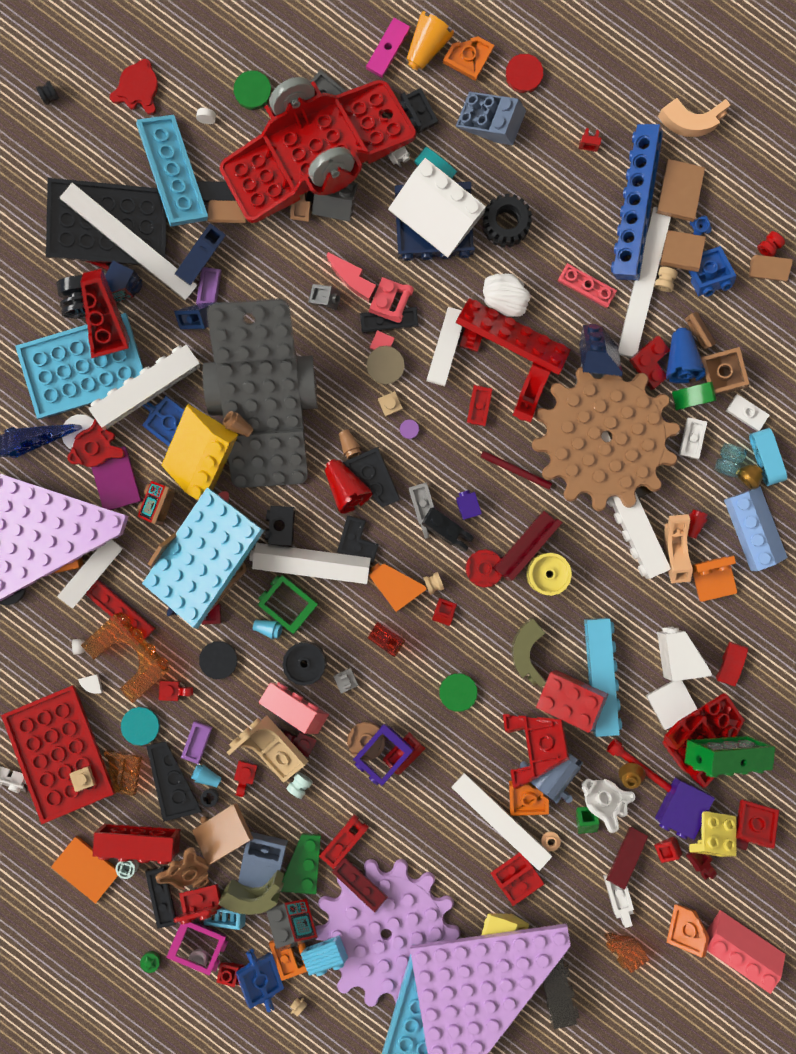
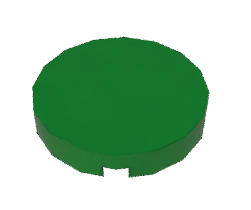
M250 70L243 72L237 77L234 83V94L237 102L242 107L248 110L260 109L269 102L272 93L269 79L263 73Z
M454 673L442 681L439 688V696L442 703L448 709L462 712L469 709L475 703L477 687L468 675Z

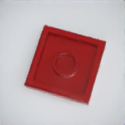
M740 800L736 839L775 849L779 810Z

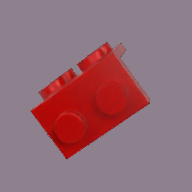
M218 884L179 893L183 914L175 917L174 922H181V925L193 922V920L198 918L204 920L210 918L211 915L217 914V910L222 908V906L218 905L221 898Z

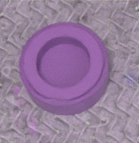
M405 420L401 424L400 433L405 439H413L418 435L419 427L415 421Z

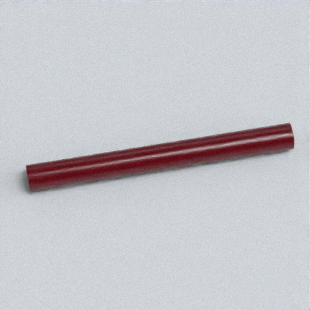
M484 450L480 458L548 490L552 485L551 482Z

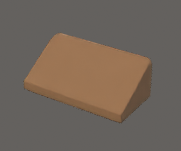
M209 201V223H246V219L236 201Z
M754 255L751 258L749 277L787 282L793 259Z
M697 312L691 313L685 318L704 351L716 344Z

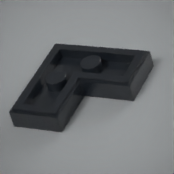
M347 515L337 552L345 555L371 558L370 562L374 563L379 544L362 540L361 536L366 521Z

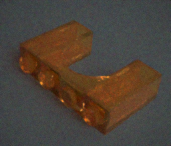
M119 612L113 615L81 646L93 660L101 656L114 643L128 644L136 651L139 657L138 671L120 688L133 703L167 674L171 668L168 661L157 654L156 648L143 638L142 632L133 627L128 616Z

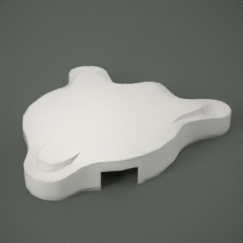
M586 779L582 783V790L588 809L596 817L604 821L610 833L617 832L619 830L617 815L620 817L627 816V804L635 800V794L631 791L619 789L616 784L607 779Z

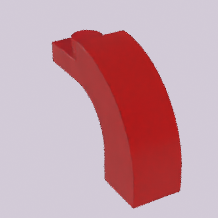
M534 362L532 363L512 416L531 423L538 400L550 375V370Z

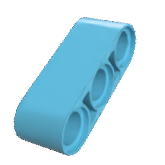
M766 428L751 433L749 435L750 443L757 464L763 471L762 475L765 485L770 486L786 481V469L772 430Z

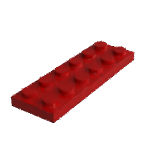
M471 298L468 299L455 322L557 375L562 371L571 350L564 344L557 343L549 339L548 336L541 335L530 327L524 326L514 319L506 317L495 309H490Z

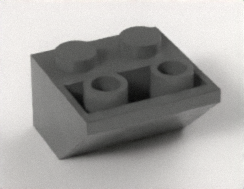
M352 182L333 194H314L312 214L350 222L358 183Z

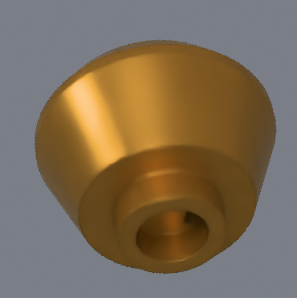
M749 464L738 470L737 475L739 479L750 489H757L763 479V471L756 464L754 466Z
M627 763L619 769V778L625 787L635 789L645 780V771L638 764Z

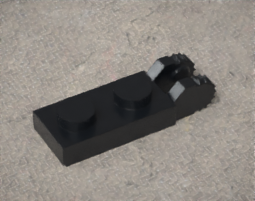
M434 507L429 509L422 522L424 527L448 544L464 552L468 550V546L462 541L457 540V538L460 536L468 542H472L474 539L470 533L462 530L463 528Z

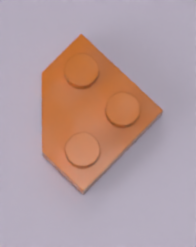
M479 36L462 43L460 41L452 43L443 59V64L476 81L490 57L494 45Z
M509 781L510 816L549 815V797L530 782L519 789H514L512 781Z
M675 904L666 943L701 958L705 957L709 935L697 912L680 904Z

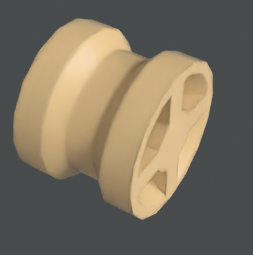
M438 572L434 573L431 577H423L430 595L434 594L436 590H444Z

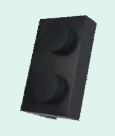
M421 88L407 95L405 92L401 93V101L399 103L404 111L407 112L418 134L438 124V119Z

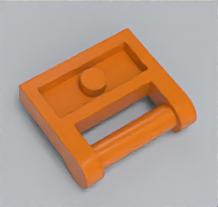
M274 940L269 942L281 981L307 972L305 964L298 966L292 947L280 951L276 949ZM305 943L297 945L300 955L306 948Z

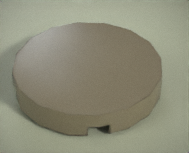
M387 345L379 346L373 350L367 360L369 375L373 380L382 384H390L397 381L403 374L405 367L402 354L396 348Z

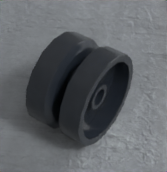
M302 641L288 649L284 655L282 665L284 673L290 681L297 685L305 686L313 684L320 679L326 669L327 659L325 652L319 645L310 641ZM303 660H306L308 662L307 667L306 665H301V662Z

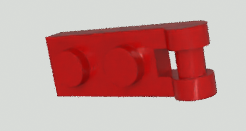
M355 814L352 815L319 855L333 869L369 828L367 824L361 823L358 820L359 817ZM352 826L358 829L355 834L350 830Z

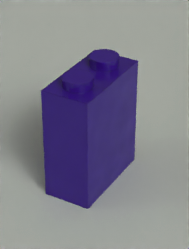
M675 777L671 784V790L667 792L655 819L660 823L659 826L667 831L673 829L677 831L676 835L685 840L688 837L695 840L702 826V812L709 811L715 798Z

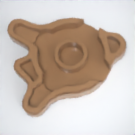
M188 848L184 851L182 860L172 861L166 871L156 875V881L159 884H172L174 887L185 890L184 886L192 885L193 888H202L209 883L207 872L209 867L204 858L196 856L194 848Z

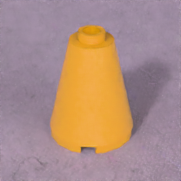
M422 11L406 58L409 62L408 66L416 71L418 69L422 70L454 35L453 30L451 32L447 30L449 26L432 14L429 17L425 16V11Z

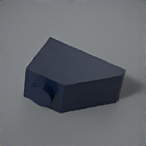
M215 302L201 303L175 310L174 313L179 328L205 329L209 327L207 311L209 306Z

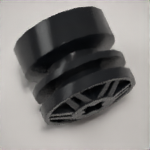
M82 275L65 277L56 282L58 296L64 298L60 301L62 317L70 319L86 318L81 287Z

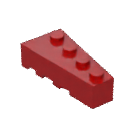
M102 268L83 273L81 287L91 358L128 349L130 338Z

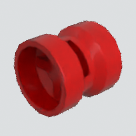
M771 231L766 236V240L757 246L758 251L763 256L773 257L776 254V250L781 249L785 245V240L777 232Z

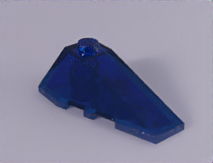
M65 424L8 428L4 431V434L0 435V457L17 458L81 430L82 426Z

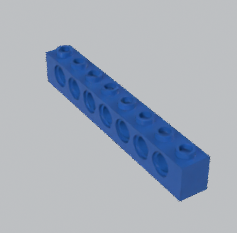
M637 124L636 131L633 132L632 142L634 146L629 154L631 165L626 172L628 183L623 191L625 202L624 206H621L620 209L622 220L617 228L618 243H615L614 246L616 257L611 265V272L619 280L639 281L663 137V130L660 124ZM649 144L646 149H642L644 145ZM646 163L644 167L638 168L640 164ZM639 181H643L641 186H635ZM635 200H640L639 204L632 205ZM633 218H637L634 224H629ZM629 237H634L632 242L626 243ZM631 255L629 261H623L626 256Z

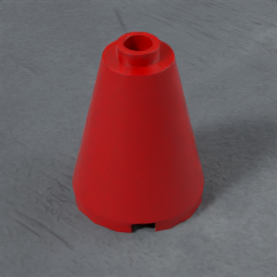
M333 459L326 464L324 471L337 509L341 514L354 511V506L358 504L362 506L372 497L371 489L341 460Z

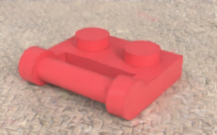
M382 277L369 312L400 323L403 318L402 313L409 296L413 294L414 288L410 285H402ZM397 292L401 293L402 296L394 312L390 311Z

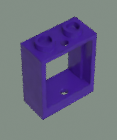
M385 723L355 756L353 760L356 763L354 765L360 771H366L370 775L369 779L378 786L380 784L383 786L415 749ZM382 734L404 753L383 778L362 759L364 754Z

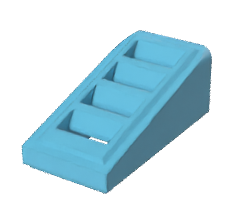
M222 907L217 910L214 920H212V915L210 918L204 919V925L240 930L245 926L246 914L235 913Z

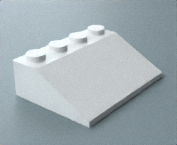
M424 158L388 210L448 258L483 216L486 206Z

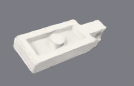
M608 874L603 875L616 918H621L625 928L633 926L630 915L634 914V908L628 887L626 886L625 890H622L606 881Z

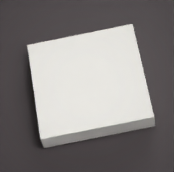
M682 680L671 681L646 695L664 730L674 726L677 721L697 710Z

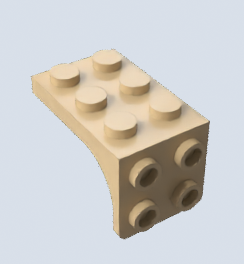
M267 715L262 720L257 718L250 725L252 729L247 727L239 735L241 739L235 738L229 744L231 748L227 751L228 755H230L239 747L252 749L283 783L309 762Z

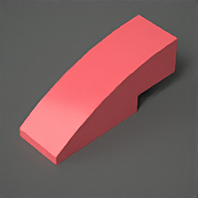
M328 252L327 260L339 279L352 292L370 303L376 291V285L361 278L363 275L361 268Z

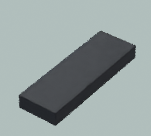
M404 308L403 318L400 323L370 312L360 313L362 333L418 327L417 308Z
M165 866L145 871L157 929L178 923L174 922L176 913L170 885L168 883L159 884L156 881V875L166 871Z

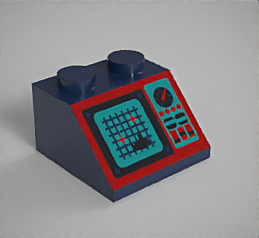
M112 261L105 277L114 300L118 303L132 298L136 293H139L142 288V279L134 270Z

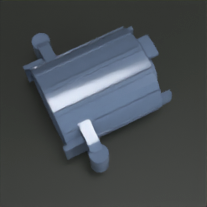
M568 753L569 760L530 782L556 804L561 798L567 803L572 802V796L564 790L583 764L581 760H578L570 753ZM526 761L520 763L521 768L530 766Z

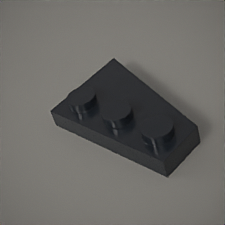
M379 447L343 462L371 489L372 496L381 507L401 500Z

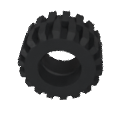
M505 194V197L499 195L496 200L493 198L490 201V205H487L482 227H484V234L488 235L487 239L489 241L492 239L494 245L499 243L501 244L500 247H505V245L513 247L514 243L518 245L521 240L525 239L532 223V212L529 211L528 203L523 204L525 201L523 198L518 200L517 195H513V197H510V194ZM501 213H510L515 216L518 225L513 229H504L498 225L496 217Z

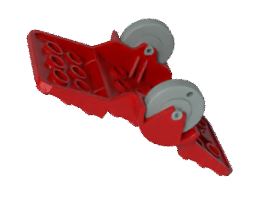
M294 77L282 82L272 92L269 100L270 107L268 105L265 106L271 120L268 121L262 134L226 157L220 164V172L245 219L250 223H256L301 200L299 196L310 190L316 195H329L342 190L359 175L362 163L367 161L368 164H371L413 142L416 138V131L389 84L383 80H376L344 93L332 95L328 93L321 94L314 81L310 82L303 77ZM385 112L393 113L390 119L382 117Z

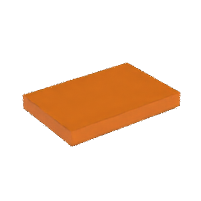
M75 836L51 868L96 904L118 877L116 867L108 860H99L98 857H92L93 848L80 837Z

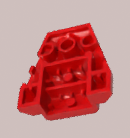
M723 693L677 721L664 736L662 744L678 766L688 773L701 787L706 788L715 777H709L705 772L694 770L692 766L685 763L687 740L735 737L738 735L745 720L729 696Z

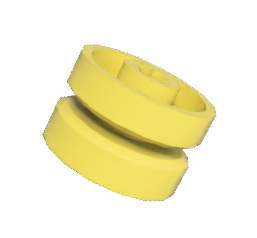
M539 554L531 559L527 566V582L533 590L540 594L550 596L560 594L571 581L572 572L570 565L559 554ZM548 570L552 572V576H549V578L546 576Z

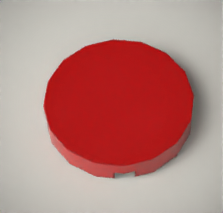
M530 54L514 56L506 67V81L516 92L534 91L540 85L543 78L541 62Z
M490 550L476 551L467 560L465 567L467 577L473 584L485 588L495 585L502 578L494 569L501 558Z

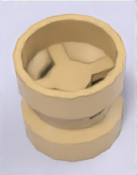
M660 267L658 272L659 278L655 281L654 287L660 291L672 292L674 288L673 280L677 278L678 271L669 267Z

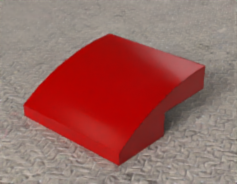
M520 852L490 873L512 906L545 884L532 864Z

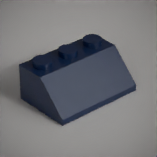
M583 325L579 343L583 372L622 376L623 371L618 346L599 325Z

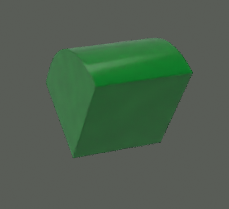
M588 807L576 808L578 834L597 832L599 828L598 817L591 813Z

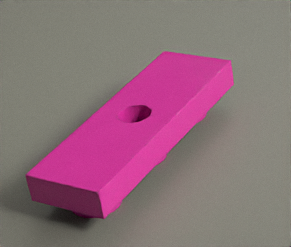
M393 18L366 65V69L383 78L409 33L410 26Z

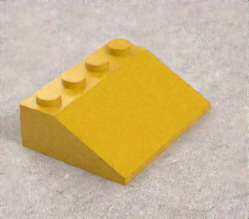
M188 404L162 466L185 493L199 500L206 488L214 489L239 434L226 429L223 424Z

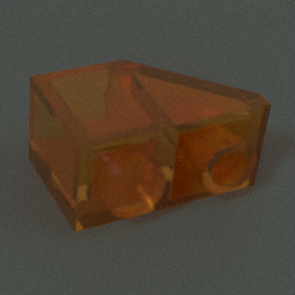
M612 933L605 934L608 940L605 944L611 953H617L619 956L617 961L623 969L627 967L630 973H632L650 960L635 937Z

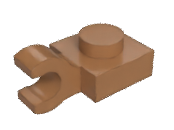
M308 192L300 195L301 200L291 205L290 219L310 221L312 201H306Z

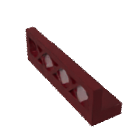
M542 511L495 565L494 569L507 581H513L562 522L559 519L554 520L548 513Z

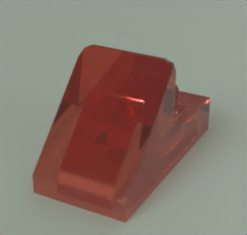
M379 622L376 623L368 636L369 640L393 657H396L405 642L403 637L392 632Z

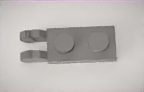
M426 482L408 488L425 539L429 538V532L422 525V522L429 509L434 507Z

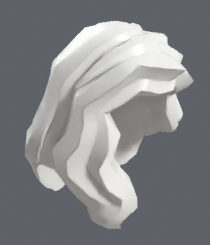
M506 273L495 274L485 278L483 294L485 296L484 302L488 307L508 317H520L525 314L531 295L524 288V283L514 274Z

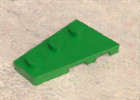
M301 834L282 882L284 885L281 892L317 893L321 834Z

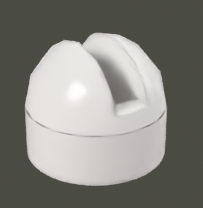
M73 639V654L84 653L87 649V643L82 639Z

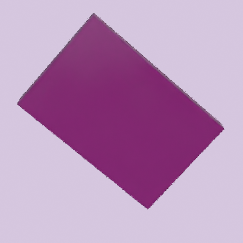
M126 446L120 447L125 451L123 458H111L98 467H91L102 507L109 510L142 501Z

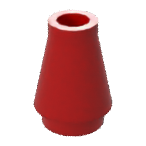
M693 509L692 513H689V537L697 539L708 520L706 519L708 514Z

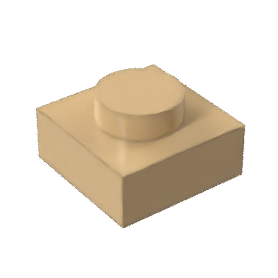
M395 391L378 398L385 417L403 410Z
M90 766L69 773L75 792L96 785Z

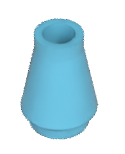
M258 619L254 621V631L271 639H279L283 626L278 621Z
M197 764L191 779L195 780L194 782L217 788L221 777L204 764L202 766Z

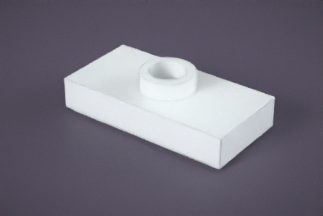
M738 394L735 395L726 409V412L756 431H760L769 417V414Z

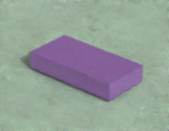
M204 267L201 270L196 305L211 302L217 303L221 269Z
M194 721L181 758L200 764L213 727Z

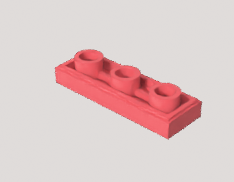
M568 263L558 279L559 283L605 308H608L617 292L614 288ZM585 283H589L590 288H587Z

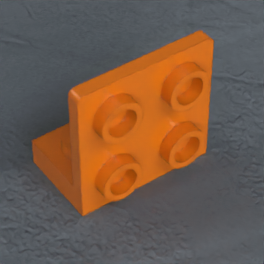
M734 556L692 564V573L700 602L737 593L731 568L732 564H736Z

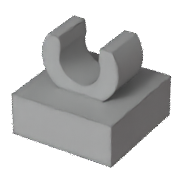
M352 668L333 676L341 693L359 686Z

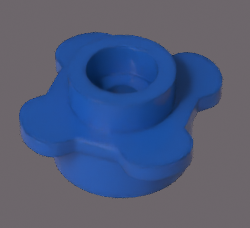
M705 215L695 219L693 222L690 221L694 235L709 234L712 230L708 217Z

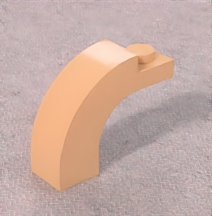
M676 98L660 111L658 118L669 130L686 137L703 136L716 129L720 120L727 115L726 111L730 103L725 99L709 112L695 114L688 111L679 99Z
M689 514L669 516L668 523L665 524V557L671 568L668 570L671 583L691 582L693 568L687 545L690 525Z

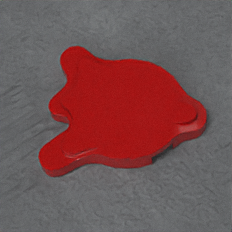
M141 59L138 63L128 66L122 72L117 89L109 96L112 103H125L131 110H134L138 104H141L148 115L155 114L156 108L153 101L158 89V80L152 70L151 62L147 59Z
M94 419L91 427L76 435L67 459L69 463L74 465L81 464L87 467H98L111 458H123L125 451L122 448L111 445V442L116 437L115 434L107 429L104 431L96 419Z

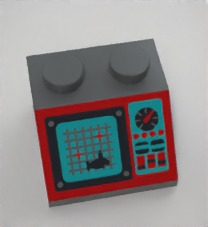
M308 899L283 903L266 911L276 949L283 951L318 938Z

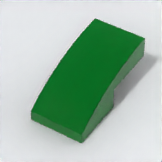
M713 382L672 392L676 410L716 401Z

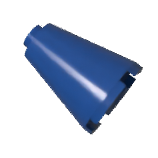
M679 328L672 334L666 379H669L671 383L677 384L690 383L689 379L693 378L698 381L706 375L705 367L692 332L687 330V328Z

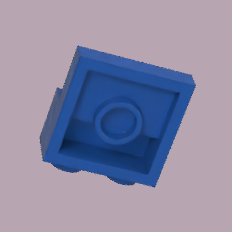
M721 246L702 253L699 272L688 270L691 275V283L698 296L704 295L709 297L716 290H729L734 285L736 274Z

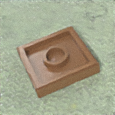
M668 230L660 265L699 272L706 237Z

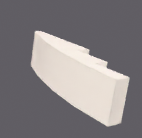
M451 307L447 309L427 377L428 382L441 386L446 384L462 326L455 322L462 310Z

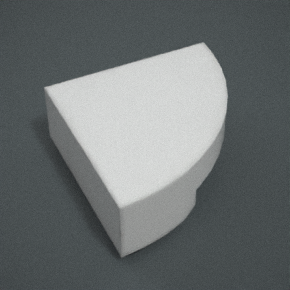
M99 674L78 679L80 685L86 691L94 694L103 693Z

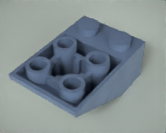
M469 92L456 127L490 141L513 146L526 109L517 98Z
M250 832L253 840L246 843L238 882L247 887H261L271 879L277 870L281 872L288 840Z

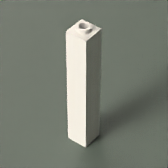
M256 543L255 549L250 552V561H253L252 569L367 584L371 560L368 557Z

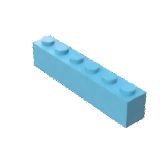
M610 618L584 619L589 685L609 694L593 734L596 737L620 735L619 730H622L621 718H618L620 700L616 696V691H619V683L615 679L617 662L613 659L616 645L615 641H612L611 634L614 633V623L610 621Z

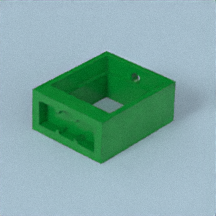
M277 575L271 582L272 588L268 592L265 590L258 598L260 600L258 606L294 634L319 603L285 575H281V577ZM283 582L309 603L292 624L288 623L266 604Z

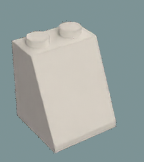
M674 627L662 628L663 631L657 632L664 678L671 681L712 676L710 669L685 631Z

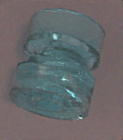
M724 443L720 451L722 458L717 459L714 470L737 478L742 468L739 463L745 460L747 451L741 447Z

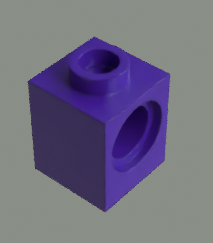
M470 490L459 493L456 502L462 520L482 514L475 492L470 493Z

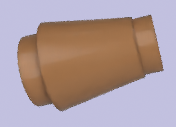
M230 411L223 420L226 429L245 437L250 436L253 431V427L238 412Z
M349 429L341 431L339 437L343 455L347 459L360 455L361 447Z

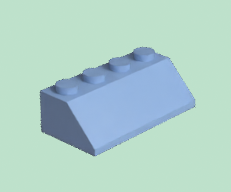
M761 486L757 489H751L724 499L751 571H760L788 558Z

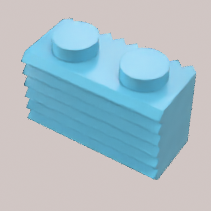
M339 935L308 946L301 953L309 976L314 974L321 976L331 968L338 970L344 967V963L349 958Z

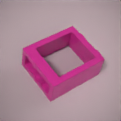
M195 921L183 925L180 924L166 958L210 976L212 971L216 972L220 960L217 959L219 953H224L228 943L225 940L227 935ZM188 927L219 940L208 967L177 955Z

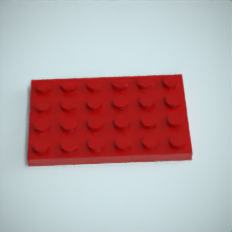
M75 685L1 715L41 825L115 794ZM90 766L96 785L75 792L69 773Z

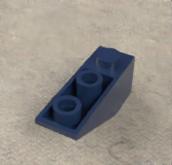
M210 223L179 266L175 275L191 286L226 235Z

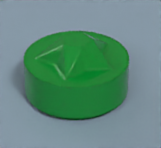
M154 951L146 952L140 960L142 970L147 973L155 972L161 963L159 954Z

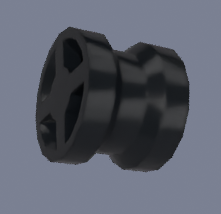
M50 80L44 86L36 87L45 105L50 104V101L53 99H59Z

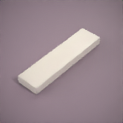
M110 540L105 545L96 549L57 597L73 609L123 548L113 540Z

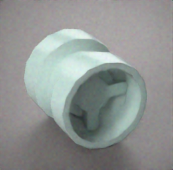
M297 772L294 776V781L289 783L286 789L295 797L302 799L305 795V790L310 788L313 781L303 773Z
M138 860L119 861L116 866L117 875L122 879L132 877L139 868Z

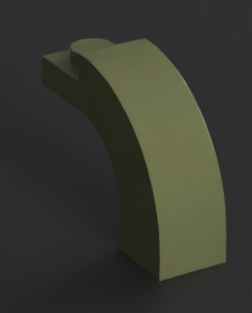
M530 618L519 628L513 639L512 660L515 669L522 678L529 674L527 679L533 686L538 685L542 688L546 681L533 667L530 661V651L533 644L545 632L533 618Z
M277 870L265 885L256 888L244 886L231 879L223 890L218 905L239 914L253 915L266 912L278 903L279 895L284 885L282 882L284 873Z

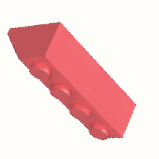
M720 910L706 930L709 935L707 951L771 994L782 977L786 954Z

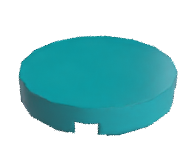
M139 706L132 708L124 715L121 721L122 735L133 745L142 746L150 743L156 738L160 730L159 717L148 707Z

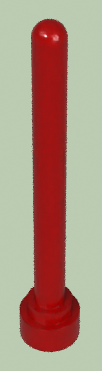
M613 739L607 746L606 751L611 755L620 756L628 763L640 765L648 778L667 792L671 790L672 785L626 752L620 741Z

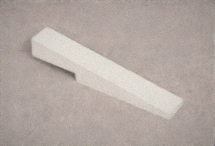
M465 773L453 784L452 789L537 870L540 871L551 859V853Z

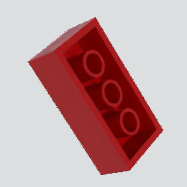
M103 824L94 832L92 857H98L99 860L118 858V861L122 862L134 859L138 860L139 863L157 861L158 864H169L179 853L181 829Z

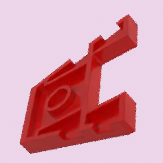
M503 714L504 728L507 733L525 729L530 766L511 770L514 789L521 788L569 760L565 730L561 719L530 718L521 715L511 716L510 714Z

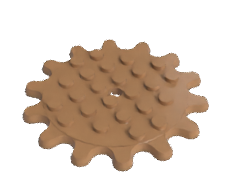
M580 367L576 371V386L567 388L561 383H554L551 386V393L556 399L555 407L552 409L539 408L535 412V419L543 423L547 428V432L543 437L536 438L532 442L534 451L545 452L550 456V463L543 469L542 476L546 480H553L557 477L563 478L567 484L563 495L569 502L575 501L581 493H587L591 496L592 507L596 511H603L606 508L608 499L612 496L619 497L625 507L631 508L635 506L637 501L635 496L636 489L640 486H645L653 492L660 490L662 483L656 475L657 468L660 465L673 466L677 462V455L669 451L665 443L669 437L679 434L680 426L676 422H666L662 418V411L670 404V398L666 394H660L656 397L647 395L645 389L649 380L645 373H638L633 380L624 381L621 376L604 374L601 378H595L591 373L583 372L582 367ZM603 432L611 433L612 438L610 442L602 440Z

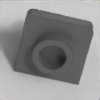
M312 284L308 303L337 310L341 299V292L332 286Z

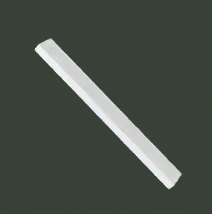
M71 183L60 196L64 203L185 301L197 287V284L194 282L190 286L175 275L177 271L175 266L75 184Z
M657 207L652 209L639 281H634L618 346L619 355L630 358L638 352L671 219L670 216L657 214Z

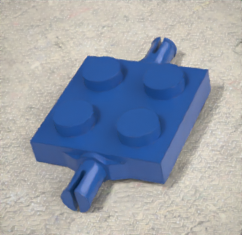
M165 396L155 406L150 402L143 405L150 413L142 426L167 446H170L185 410Z
M250 949L246 952L249 963L235 973L247 1006L251 1009L258 1004L264 1003L266 1011L271 1012V1010H274L271 998L283 990L284 986L273 955L269 952L260 958H256L254 949Z

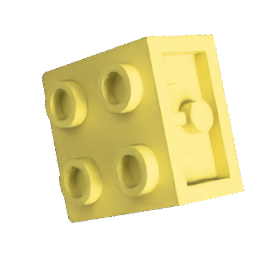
M707 811L702 812V840H698V844H690L689 852L718 857L736 856V816Z

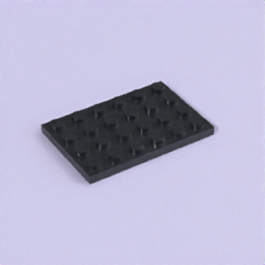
M48 178L46 258L103 263L115 261L119 264L141 265L60 199V196L71 183L75 184L165 258L166 212L158 188Z

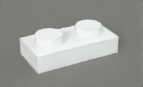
M687 418L679 456L699 459L707 426L706 421Z

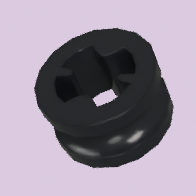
M213 788L206 789L200 797L202 805L213 807L219 800L218 792ZM208 793H211V796L214 795V799L211 801V803L207 802L208 799L205 800V797L208 795Z

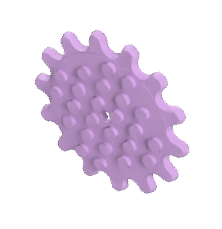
M369 859L365 862L364 875L388 896L375 913L338 878L337 882L341 887L340 896L336 898L323 896L318 902L320 909L325 911L329 918L326 924L315 926L318 934L316 940L325 941L339 935L349 957L344 963V967L339 969L342 976L337 984V988L341 993H348L353 987L357 986L363 988L365 991L364 1001L370 1007L375 1006L379 1001V997L384 993L391 994L395 1003L397 1002L411 954L410 945L458 939L461 934L460 928L457 925L447 924L444 920L445 913L454 906L452 897L447 895L440 898L434 897L431 893V887L435 883L433 873L425 872L420 878L412 879L408 875V863L404 859H398L390 872H382L377 861L374 859ZM389 929L392 935L388 939L384 938L381 935L382 930Z

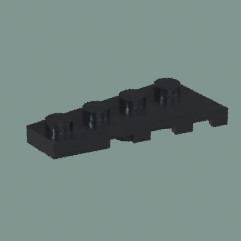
M167 741L147 745L163 822L202 812Z

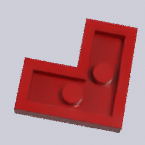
M659 335L654 337L629 359L638 373H645L648 376L649 381L647 385L651 390L655 389L666 379L665 372L657 362L670 349Z

